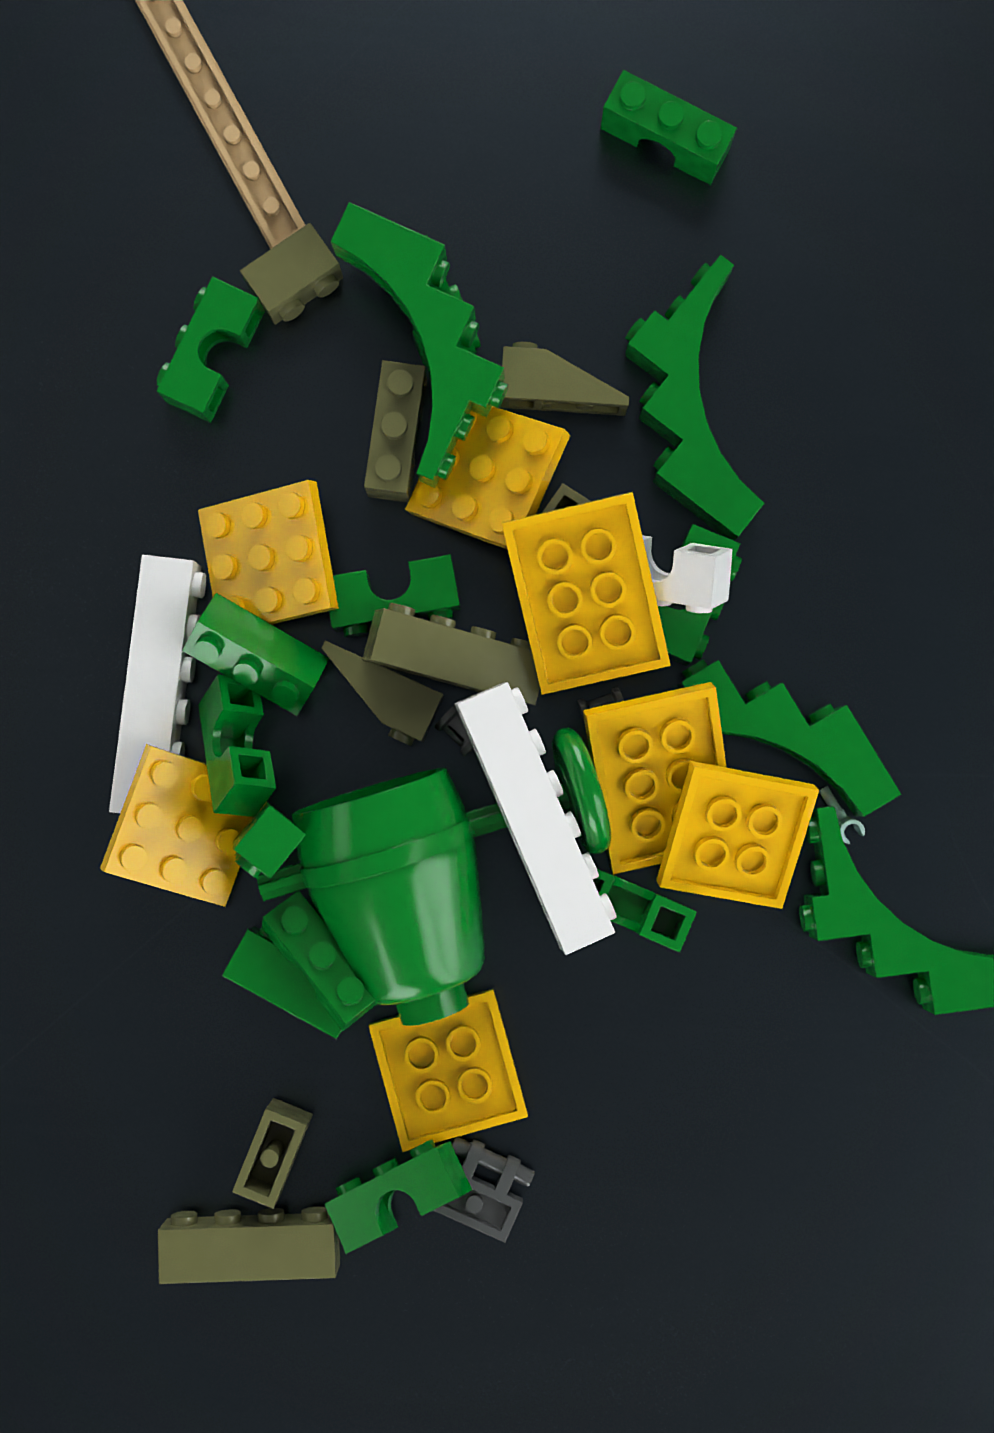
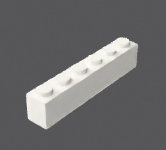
M142 555L109 812L121 813L146 744L185 757V743L180 742L182 725H187L189 721L190 700L185 699L187 682L192 683L195 676L196 660L182 650L200 618V615H196L197 600L204 597L206 589V574L201 572L202 567L193 560Z
M503 682L455 703V707L559 948L567 955L614 934L615 931L610 920L617 918L615 910L606 893L599 896L593 879L599 877L597 868L589 852L581 854L575 838L581 836V831L572 812L569 811L565 814L557 798L564 795L563 789L554 770L549 772L545 770L540 756L545 754L546 750L537 730L529 731L522 714L527 713L528 708L519 688L516 687L511 690L508 682Z

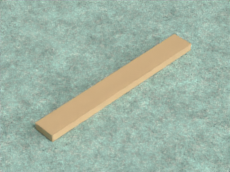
M135 0L266 243L272 249L304 227L305 224L183 0Z

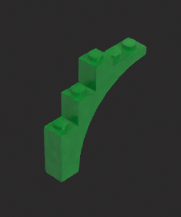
M349 202L331 240L336 256L365 272L392 296L411 321L426 353L431 372L433 407L428 441L417 470V475L420 482L436 488L439 479L447 480L454 467L456 456L451 453L458 438L465 441L472 428L475 417L470 415V412L473 411L487 417L492 406L499 408L502 404L509 384L503 382L505 379L504 367L462 349L463 346L471 347L478 332L479 323L475 322L476 316L473 305L434 288L435 286L440 288L443 285L449 272L450 263L447 262L445 245Z
M720 255L712 266L706 262L701 266L690 282L694 289L686 299L679 295L664 315L667 319L654 310L646 321L640 317L634 323L625 337L629 341L625 356L661 383L659 385L654 381L641 397L639 403L644 407L639 419L676 447L674 450L668 446L654 463L653 467L658 472L653 483L721 536L735 541L764 505V502L738 478L721 454L707 423L699 389V351L704 323L712 303L725 285L734 267L733 263Z
M702 659L682 671L686 680L677 684L679 689L712 682L716 687L722 735L758 741L780 749L809 766L837 792L854 816L865 817L901 795L847 705L834 709L831 703L810 714L808 717L812 723L808 724L783 682L773 687L769 685L768 681L760 684L745 694L749 701L744 703L719 660L708 666L706 661Z
M835 806L814 807L806 831V839L809 844L814 843L816 860L810 862V871L814 886H820V893L804 895L805 905L799 907L803 931H809V937L817 941L861 936L862 941L856 943V953L860 967L865 968L866 973L875 978L918 973V978L913 980L916 1001L918 1004H922L924 1010L934 1015L994 1007V954H981L947 947L928 939L899 920L876 898L856 870L842 839Z

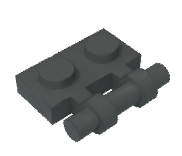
M455 1137L452 1146L456 1155L464 1158L461 1166L471 1185L472 1191L433 1211L506 1243L523 1204L522 1197L509 1192L513 1181L529 1187L535 1171L521 1165V1160L508 1155L505 1158L485 1149V1143L476 1139L469 1142L463 1138ZM477 1165L500 1174L496 1185L473 1176Z

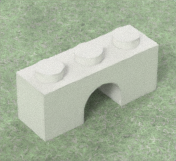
M642 535L658 606H669L672 603L686 605V610L689 612L710 613L713 608L728 601L733 549L690 543L674 550L672 570L670 573H666L659 569L653 561L651 553L652 537Z

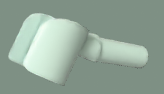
M826 786L819 790L827 806H835L843 841L850 844L844 835L845 828L850 824H853L855 831L859 835L864 836L865 828L863 824L846 815L829 787Z

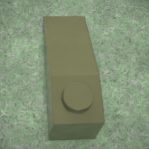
M515 342L512 344V347L503 346L502 367H504L505 375L503 382L509 384L500 408L626 415L629 406V396L551 351L539 349L537 344L531 342Z
M325 641L322 650L380 722L391 728L388 736L409 746H412L414 739L424 743L445 696L383 666L363 661V657Z

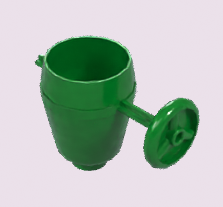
M562 728L556 732L552 740L556 773L564 795L557 798L562 809H567L568 812L571 811L581 831V836L578 838L585 850L594 855L601 854L610 846L611 828L599 779L582 738L573 729ZM436 768L344 793L292 813L293 824L306 834L296 847L299 863L278 869L271 879L265 874H260L257 877L258 888L263 901L307 888L321 919L329 929L355 976L361 980L364 988L375 999L374 1004H396L402 1025L414 1026L433 1022L453 1015L467 1007L469 1000L464 983L478 974L485 959L480 885L474 837L507 828L498 804L495 803L466 812L447 769Z

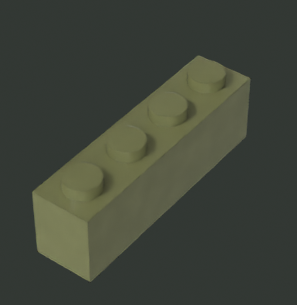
M390 603L388 609L375 610L362 658L363 661L479 693L503 682H508L511 690L516 687L519 688L526 705H536L540 685L529 641L512 638L511 643L508 644L495 640L497 633L494 631L472 626L471 631L466 632L455 628V620L438 615H431L430 621L414 617L415 609L396 603Z
M326 1207L304 1208L300 1214H284V1210L281 1208H267L258 1211V1215H241V1211L229 1209L218 1211L212 1217H197V1212L195 1211L176 1212L171 1215V1218H167L158 1229L159 1284L336 1278L340 1267V1240Z

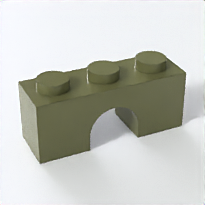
M382 360L364 483L368 497L407 503L411 497L416 464L415 446L419 420L422 421L428 381L425 366Z

